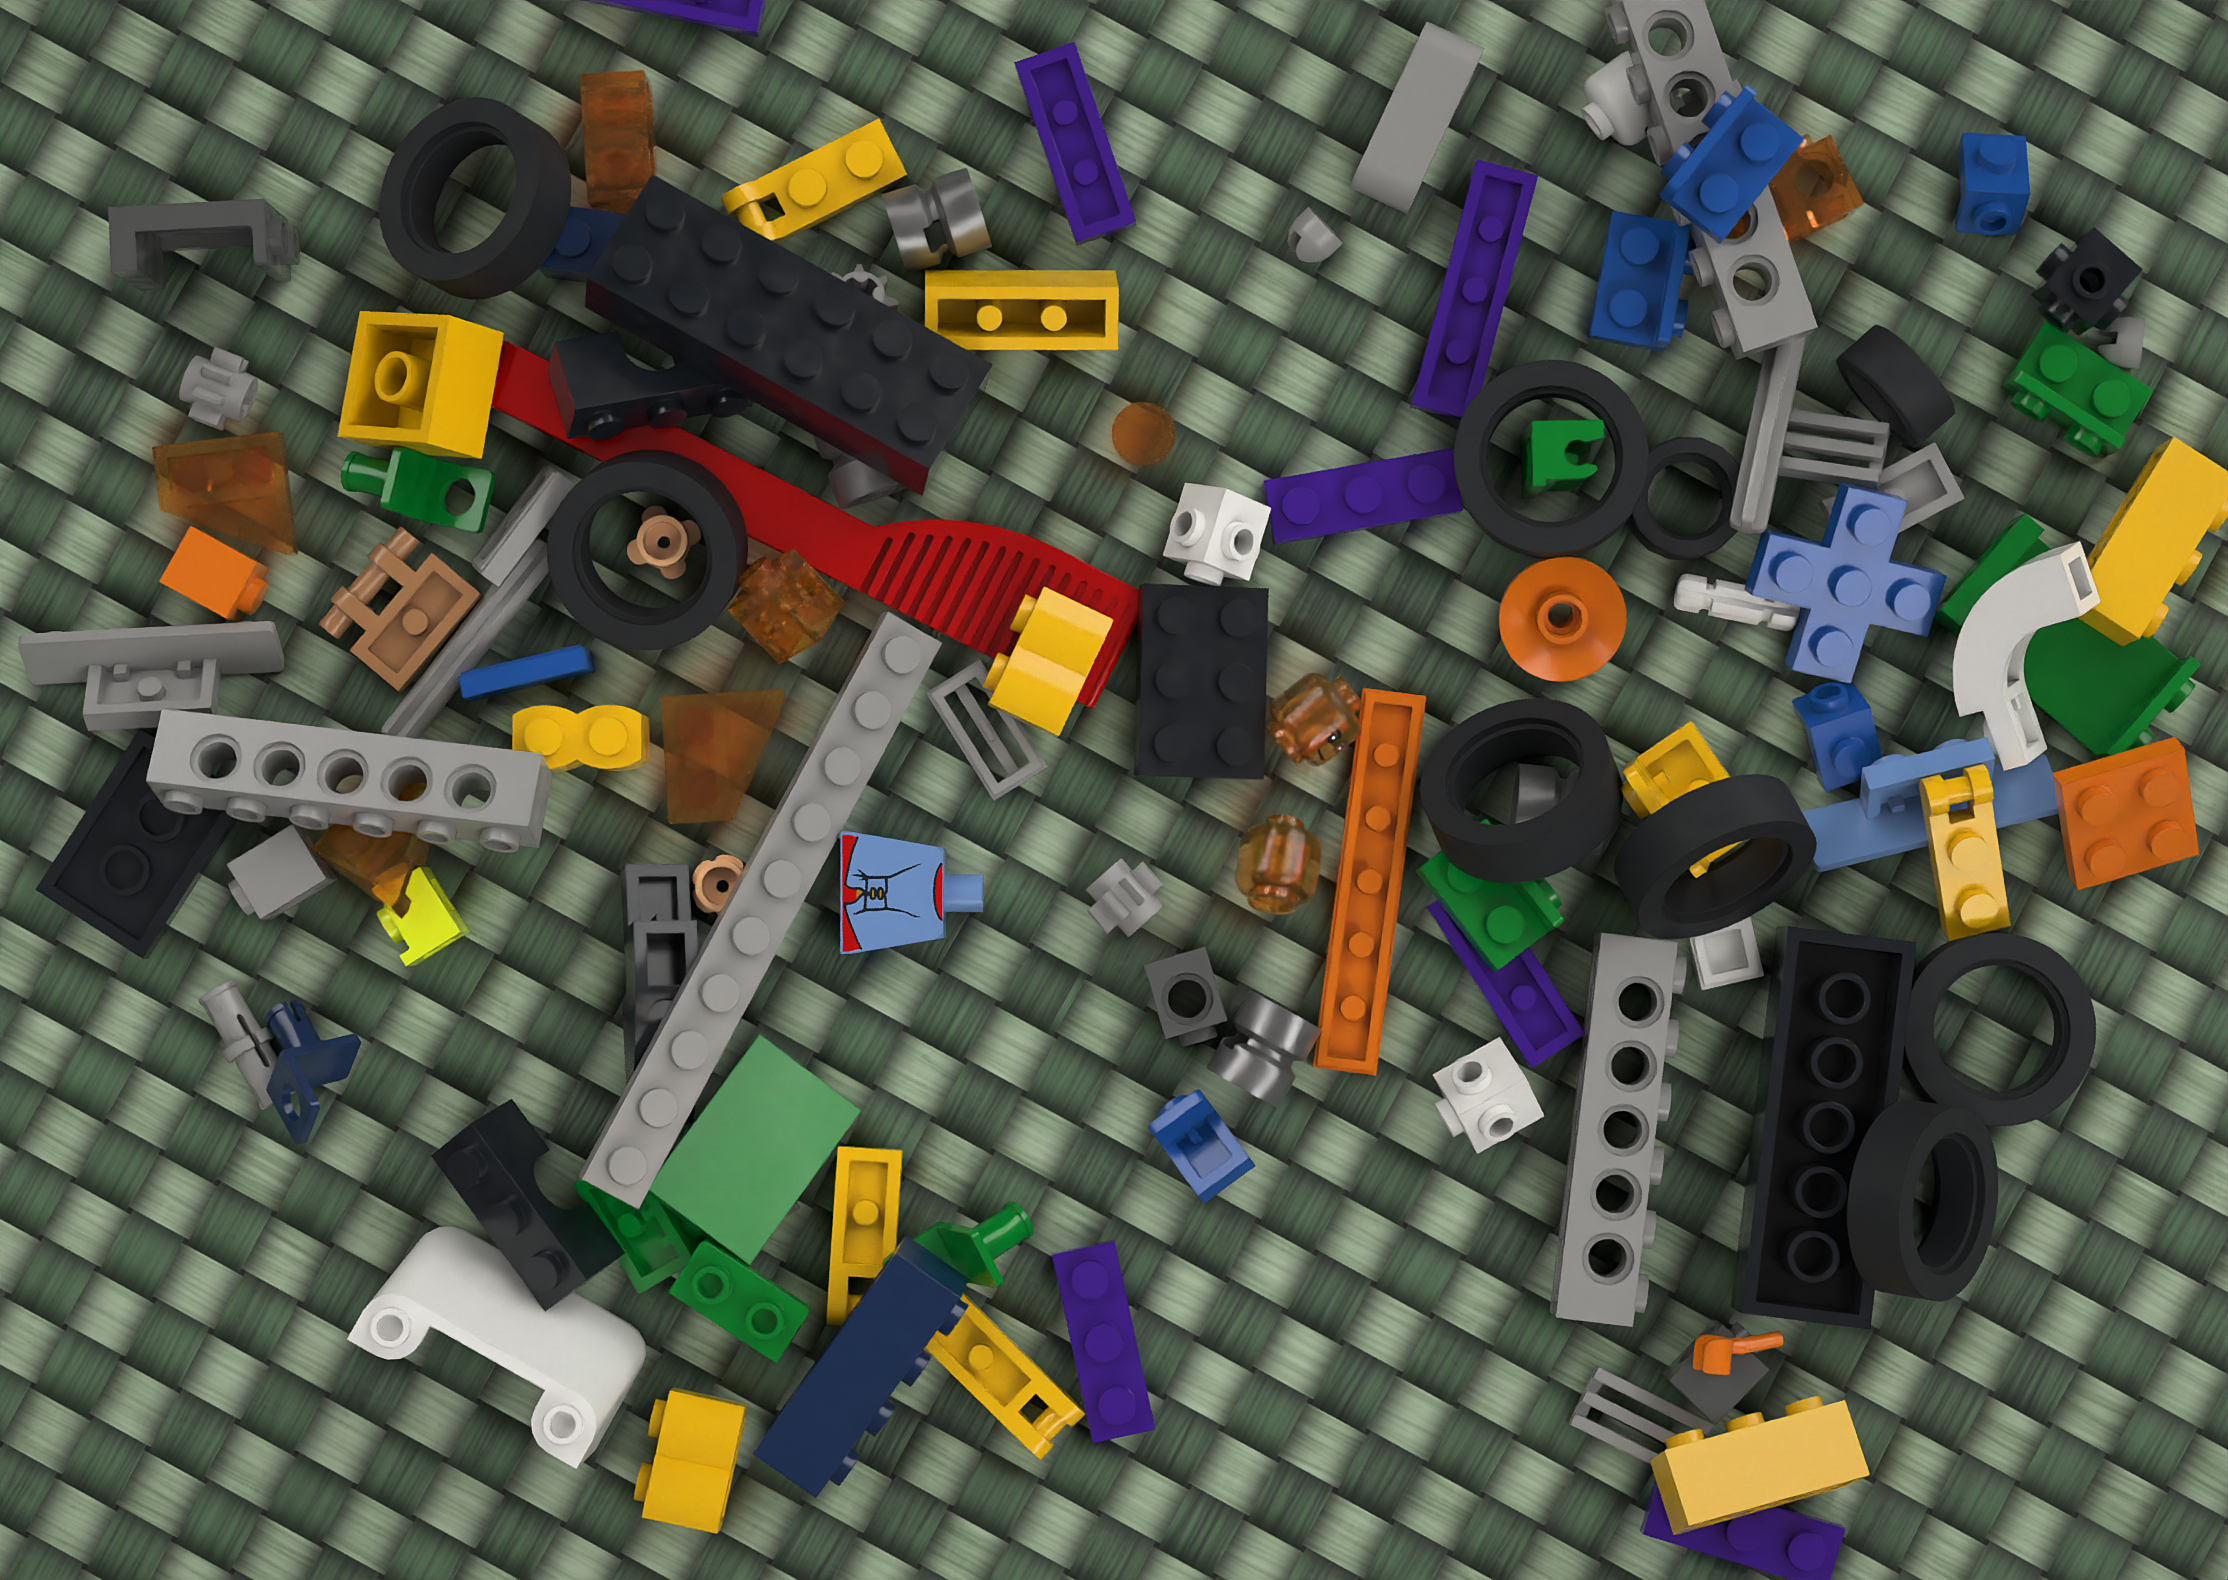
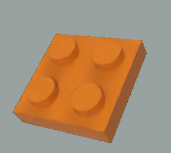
M2176 737L2052 773L2068 876L2077 891L2200 855L2185 749Z

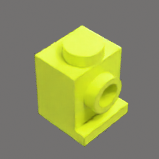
M405 863L374 882L379 890L376 895L384 908L377 911V916L382 926L396 944L405 940L410 948L399 955L405 966L418 965L470 932L430 867H418L412 871L409 865Z

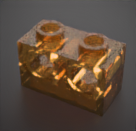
M644 70L580 74L588 203L595 210L615 213L629 212L652 174L658 177L652 84Z
M1809 134L1803 135L1802 137L1805 139L1768 184L1789 245L1853 215L1864 205L1831 135L1815 143L1812 142ZM1803 168L1818 171L1825 180V194L1816 198L1803 194L1796 184V172ZM1742 218L1725 239L1733 240L1743 236L1744 223Z

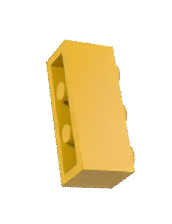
M925 270V327L966 350H1118L1119 285L1115 270Z
M2175 437L2157 446L2086 559L2101 602L2077 618L2120 646L2136 641L2141 636L2149 639L2157 631L2169 611V607L2162 602L2174 582L2179 586L2183 585L2198 566L2202 553L2195 549L2207 530L2212 533L2216 532L2228 517V471Z
M1814 1396L1785 1406L1786 1417L1765 1422L1762 1412H1757L1726 1422L1727 1433L1705 1439L1702 1429H1695L1667 1438L1665 1440L1667 1450H1664L1650 1460L1673 1535L1851 1486L1869 1476L1870 1473L1846 1401L1843 1400L1824 1406L1822 1397Z

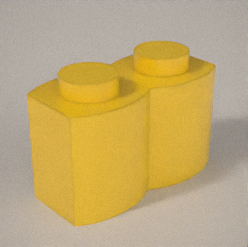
M1043 587L1038 599L1026 594L1010 626L1011 630L1021 634L1010 657L998 652L982 685L983 688L993 692L987 705L1057 738L1101 649L1113 619L1046 587Z
M618 705L595 706L578 714L557 706H533L522 709L512 715V750L542 753L551 772L568 771L583 764L606 771H629L640 768L650 762V718L633 709Z
M675 1387L669 1391L667 1401L656 1399L648 1429V1437L658 1439L656 1455L653 1464L642 1462L634 1492V1500L644 1502L642 1518L718 1534L724 1520L749 1403Z

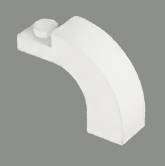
M2080 541L2041 553L1993 584L1973 606L1958 636L1953 660V689L1959 717L1980 711L1984 712L1986 718L1983 724L1984 736L1988 738L1992 752L1996 755L1998 754L2004 771L2027 765L2048 749L2024 678V657L2031 638L2039 628L2080 617L2101 602Z

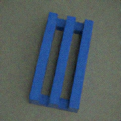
M579 644L462 672L458 679L463 698L473 702L596 671L591 650Z

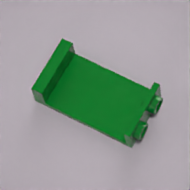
M2026 513L2012 519L1938 604L1934 618L1958 638L1971 609L1993 584L2028 560L2052 550L2038 538L2044 529ZM2076 617L2039 628L2028 644L2024 657V678L2031 702L2094 757L2101 759L2147 745L2154 735L2148 728V725L2163 708L2168 713H2172L2185 701L2195 688V684L2189 678L2201 664L2192 656L2178 659L2153 636L2149 639L2141 636L2136 641L2120 646Z

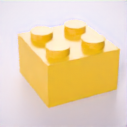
M360 311L337 437L392 452L395 446H402L424 455L482 459L504 333L451 315Z

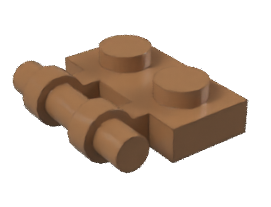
M400 526L385 545L379 541L367 555L371 562L350 587L346 588L342 585L330 599L334 606L319 622V625L336 639H339L352 622L355 621L365 632L349 651L397 691L403 693L484 595L433 553L428 556L417 571L412 569L405 562V559L420 541ZM392 577L403 587L378 615L368 606V603L389 578Z

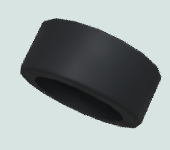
M1877 324L1874 325L1836 359L1839 372L1858 400L1878 422L1890 423V433L1909 446L1915 448L1921 445L1955 414L1954 403L1949 393L1931 368L1908 344L1885 327Z
M1676 437L1655 445L1649 451L1648 471L1641 497L1635 510L1627 520L1631 533L1647 550L1669 560H1694L1717 551L1738 532V530L1731 528L1729 517L1740 465L1723 447L1704 438ZM1676 462H1694L1707 468L1717 478L1722 491V509L1716 522L1706 531L1694 536H1677L1663 530L1653 519L1648 506V489L1654 476L1665 466Z

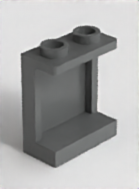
M265 199L108 207L111 272L140 291L165 289L164 251L253 247L254 264L277 282H290V265H298L300 261V242L296 226L289 227L288 219Z

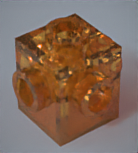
M792 548L772 561L763 556L752 563L742 573L737 582L742 589L728 608V612L778 664H781L818 643L845 602L805 559Z

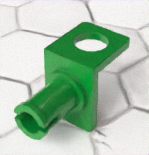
M395 446L393 448L391 460L352 451L344 460L341 470L343 489L381 497V508L418 521L472 533H481L484 529L496 480V475L491 471L437 460L402 446ZM459 479H466L474 488V502L467 512L453 515L446 507L445 493L453 482Z
M1009 1201L1002 1209L973 1228L938 1221L914 1237L913 1240L969 1279L968 1283L997 1288L1004 1281L994 1260L1024 1239L1032 1237L1034 1229L1031 1220L1022 1207L1016 1202L1011 1203ZM893 1252L883 1259V1266L888 1261Z

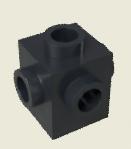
M2094 227L2081 236L2070 249L2060 243L2035 271L2043 280L2030 295L2041 303L2038 311L2049 324L2064 333H2068L2071 329L2079 336L2091 329L2095 324L2101 330H2105L2119 316L2129 303L2121 294L2143 269Z

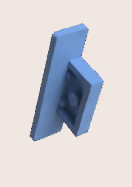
M1987 737L1969 742L1965 739L1949 740L1938 745L1932 751L1908 757L1901 754L1882 757L1871 766L1862 768L1860 798L1802 812L1816 837L1817 846L1812 860L1813 867L1817 872H1824L1928 846L1919 780L1935 775H1940L1943 780L1962 776L1964 768L1979 764L1986 766L1992 782L1994 794L1992 805L1996 829L2059 814L2052 770L2046 755L2041 753L2027 765L2004 771L2001 763L1995 764V757ZM1967 801L1949 805V812L1968 808Z

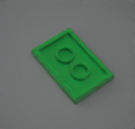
M759 1034L665 1159L647 1194L710 1241L749 1266L855 1121L861 1110Z

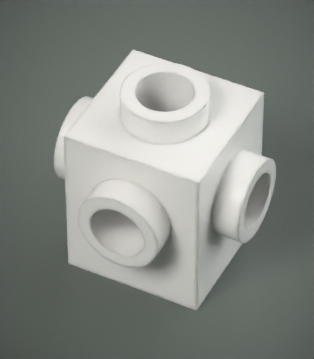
M1185 483L1176 513L1171 520L1170 533L1163 556L1186 565L1184 576L1201 583L1221 586L1223 577L1249 581L1254 563L1260 552V544L1271 508L1227 488Z
M1500 1037L1474 1052L1457 1059L1451 1065L1433 1074L1444 1096V1099L1434 1104L1439 1115L1453 1137L1462 1132L1465 1133L1477 1154L1498 1142L1508 1139L1515 1132L1544 1117L1525 1075Z

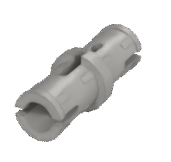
M234 979L206 993L198 1001L205 1008L227 1047L222 1052L227 1062H236L259 1102L258 1106L262 1111L274 1105L266 1091L278 1059L269 1043L274 1037L268 1027L260 1028L237 988L238 984Z

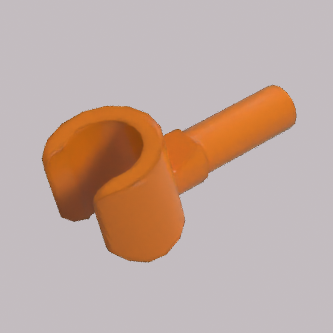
M1780 1331L1744 1338L1701 1335L1697 1338L1694 1345L1692 1367L1695 1370H1702L1708 1374L1730 1375L1732 1354L1745 1355L1746 1353L1782 1347L1783 1336Z

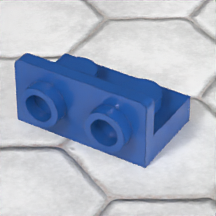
M1748 84L1736 98L1725 91L1701 121L1711 130L1694 149L1684 142L1660 172L1670 181L1664 187L1659 197L1719 244H1721L1805 139L1756 101L1754 96L1757 94V91Z
M1618 211L1611 212L1588 339L1663 352L1670 344L1671 336L1682 337L1688 312V300L1679 299L1678 297L1682 275L1692 276L1694 273L1689 251L1697 248L1693 237L1690 236L1689 224L1680 227L1677 221L1672 222Z

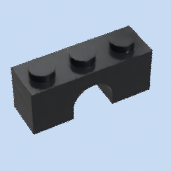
M618 331L555 341L548 368L549 379L568 439L588 436L593 440H603L618 435L624 429L646 425L656 429H664L681 423L685 418L712 414L718 418L730 417L742 412L747 407H752L753 401L673 356L675 365L666 370L652 371L637 366L625 354Z
M510 1099L469 1124L432 1154L431 1157L546 1312L625 1254V1251L588 1201L577 1209L566 1210L554 1205L544 1196L534 1177V1163L548 1152L549 1148L513 1099Z

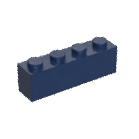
M905 1235L766 1429L753 1455L815 1498H817L829 1480L840 1486L861 1455L852 1449L864 1431L875 1437L894 1411L896 1404L888 1398L897 1385L902 1381L911 1387L927 1366L932 1354L924 1348L936 1331L947 1337L965 1313L969 1305L960 1298L969 1279Z

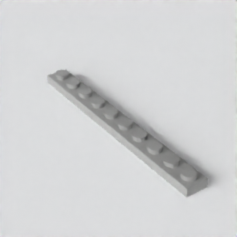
M890 612L881 613L577 1178L633 1208H640L942 644L941 642Z

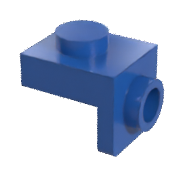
M1962 132L1958 146L1961 199L1955 216L1956 231L1989 236L2018 234L2030 197L2026 136Z
M1852 681L1851 684L1846 682L1821 684L1811 690L1809 694L1793 699L1792 703L1795 714L1805 727L1817 779L1825 792L1861 780L1862 768L1871 766L1876 760L1882 758L1871 707Z
M1199 1089L1190 1095H1181L1169 1101L1159 1111L1158 1118L1148 1126L1149 1130L1165 1149L1203 1203H1206L1255 1167L1253 1161Z

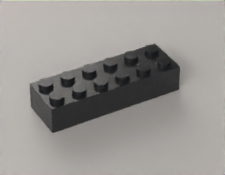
M653 174L586 277L585 308L921 496L925 493L982 398L993 365Z
M1777 926L1731 1299V1307L1740 1313L1871 1329L1875 1289L1870 1287L1862 1278L1852 1256L1847 1227L1848 1193L1854 1163L1866 1133L1881 1112L1888 1106L1898 1102L1917 942L1791 926Z

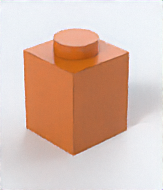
M190 526L159 582L218 615L238 623L244 613L252 616L264 600L269 588V582L263 579L269 567L208 533Z

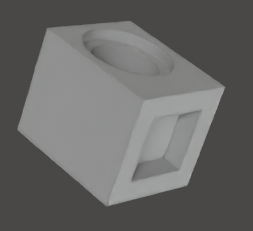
M295 824L288 826L227 864L235 878L228 883L233 897L247 915L256 912L259 919L272 920L337 880L307 829Z

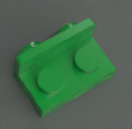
M2047 321L2041 324L2000 387L2013 396L2010 404L2017 411L2037 422H2043L2045 418H2048L2067 431L2063 436L2066 442L2091 457H2096L2099 452L2107 457L2121 449L2126 441L2125 433L2153 392L2151 388L2068 334L2059 331Z
M1486 818L1479 822L1492 825ZM1442 850L1415 870L1492 972L1500 970L1544 934L1554 930L1564 922V918L1557 910L1562 905V902L1556 891L1544 878L1521 883H1496L1481 880L1456 868L1447 859Z
M583 1180L573 1184L583 1202H589L625 1251V1254L618 1258V1261L638 1294L683 1269L698 1245L703 1240L708 1239L649 1194L644 1198L640 1208L636 1209Z
M708 1239L703 1240L698 1245L668 1292L775 1363L778 1362L810 1313L808 1304Z

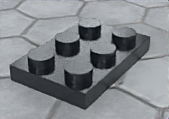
M1149 583L1139 585L1134 776L1241 780L1264 779L1269 588Z
M140 728L35 890L142 959H148L238 819L229 816L226 810L203 808L200 814L189 815L174 812L164 807L163 803H161L146 782L156 736L146 729ZM211 772L210 778H220L219 776Z

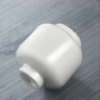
M1629 51L1621 53L1586 79L1584 88L1589 104L1581 109L1584 119L1598 138L1605 140L1611 135L1623 145L1637 144L1647 137V129L1655 127L1647 103L1637 105L1631 93L1626 75V68L1633 66ZM1679 89L1672 91L1669 95L1670 105L1674 111V97L1680 94Z

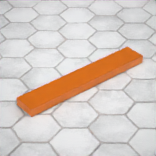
M1362 688L1317 1027L1322 1029L1315 1042L1312 1067L1375 1076L1377 1073L1426 696Z

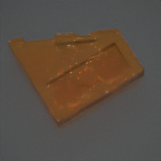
M274 431L152 447L159 508L161 511L288 556L298 555L285 441L282 432Z
M785 689L661 696L668 824L735 821L785 704Z
M418 782L406 786L401 791L398 800L412 801L419 798L424 793L427 784ZM333 823L311 849L322 861L402 919L408 912L411 900L405 892L414 866H424L431 843L419 839L416 833L392 831L389 837H372L355 831L353 826Z

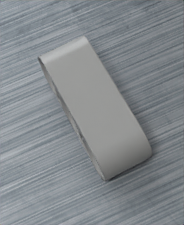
M1428 21L1426 22L1349 188L1405 214L1408 213L1485 48Z

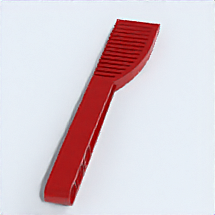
M503 340L491 407L602 463L617 455L638 450L672 452L699 463L712 472L732 494L742 513L748 537L883 603L899 613L995 660L998 652L1008 657L1011 656L1021 634L1011 630L1010 626L1025 595L1027 594L1038 599L1043 587L1113 619L1108 634L1076 699V702L1094 709L1138 622V589L1060 549L1030 536L997 526L969 521L930 519L901 521L874 527L677 426L664 429H656L650 425L624 429L616 436L603 440H593L588 436L568 439L548 375L550 362Z

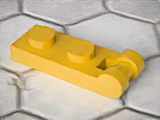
M878 118L754 181L731 189L721 197V201L729 216L736 215L742 225L779 244L909 178ZM776 196L785 215L773 221H767L759 204Z
M1979 764L1964 768L1962 776L1943 780L1940 775L1920 779L1919 790L1943 933L1948 941H1953L2011 926L1992 805L1994 798L1993 787L1986 766ZM1967 801L1968 808L1949 812V805Z
M838 1146L827 1325L841 1326L862 1297V1295L849 1294L850 1277L875 1279L883 1268V1259L897 1248L903 1150Z
M963 1293L960 1299L969 1306L957 1325L947 1337L936 1331L925 1348L1037 1458L1042 1459L1055 1446L1051 1440L1067 1424L1074 1427L1086 1412ZM1037 1394L1048 1407L1032 1422L1020 1409Z

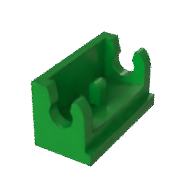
M1604 420L1531 421L1520 435L1521 498H1535L1539 492L1572 491L1585 483V478L1593 475L1598 468L1596 465L1589 463L1576 466L1578 455L1590 452L1591 442L1604 438Z

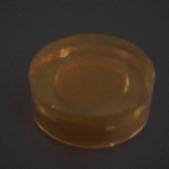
M1151 402L1133 403L1125 407L1115 418L1112 426V443L1116 453L1126 463L1136 467H1151L1162 462L1173 448L1175 441L1174 423L1170 415L1159 405Z

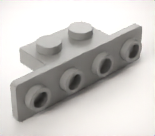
M242 621L238 623L203 625L181 624L165 627L113 628L109 630L71 632L51 631L47 633L22 634L19 637L18 644L21 658L32 684L87 682L83 718L88 731L158 727L162 708L217 715L221 675L281 672L284 669L285 659L276 626L271 621Z

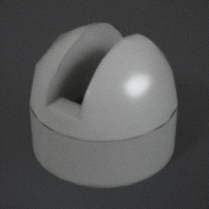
M1309 206L1295 219L1288 230L1287 242L1291 251L1296 253L1299 260L1307 263H1319L1325 260L1343 244V241Z
M2116 318L2105 330H2100V335L2116 338V344H2102L2098 346L2101 356L2120 368L2140 369L2145 318Z

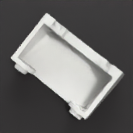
M454 1226L438 1227L424 1234L363 1310L347 1338L350 1342L375 1356L387 1360L401 1359L414 1352L423 1342L429 1329L433 1328L542 1388L545 1391L536 1405L531 1419L532 1434L537 1444L547 1453L576 1469L596 1450L640 1372L646 1357L645 1341L639 1330L629 1322L575 1292L545 1312L499 1249L473 1234Z

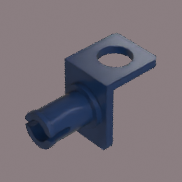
M293 999L290 1002L293 1014L289 1010L287 1002L284 1001L274 1006L265 1017L266 1025L272 1030L282 1049L266 1091L293 1141L298 1145L308 1141L320 1110L319 1102L311 1087L347 1078L360 1048L361 1041L357 1034L321 1040L305 1012L306 1009L300 1000ZM295 1091L300 1103L299 1117L295 1113L291 1102L290 1093Z

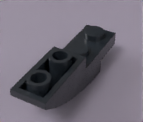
M625 864L621 869L627 995L622 1000L626 1086L698 955L697 920H691L688 864ZM695 1105L684 1125H691L693 1123Z

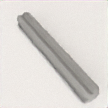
M1807 336L1764 350L1729 517L1731 528L1741 531L1743 534L1763 533L1768 525Z
M536 537L501 585L498 587L493 584L382 726L381 732L383 735L416 739L422 736L460 687L458 676H461L462 672L474 669L549 572L547 543Z

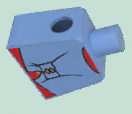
M841 832L840 954H854L946 938V912H983V874H946L945 848L855 832Z

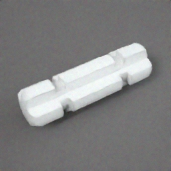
M1687 573L1681 575L1678 579L1674 593V607L1678 610L1699 613V610L1706 609L1708 610V616L1758 625L1761 621H1767L1768 628L1790 631L1796 626L1800 612L1799 606L1752 596L1744 590L1745 585L1718 579H1716L1715 583L1709 584L1707 583V577Z

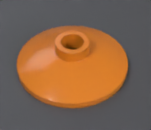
M1576 556L1548 557L1524 568L1516 575L1504 592L1498 615L1499 632L1502 642L1515 663L1533 676L1557 682L1578 680L1602 668L1618 650L1624 637L1627 622L1624 598L1613 578L1597 564ZM1560 603L1568 605L1571 608V614L1565 622L1557 624L1548 619L1549 610L1554 605Z

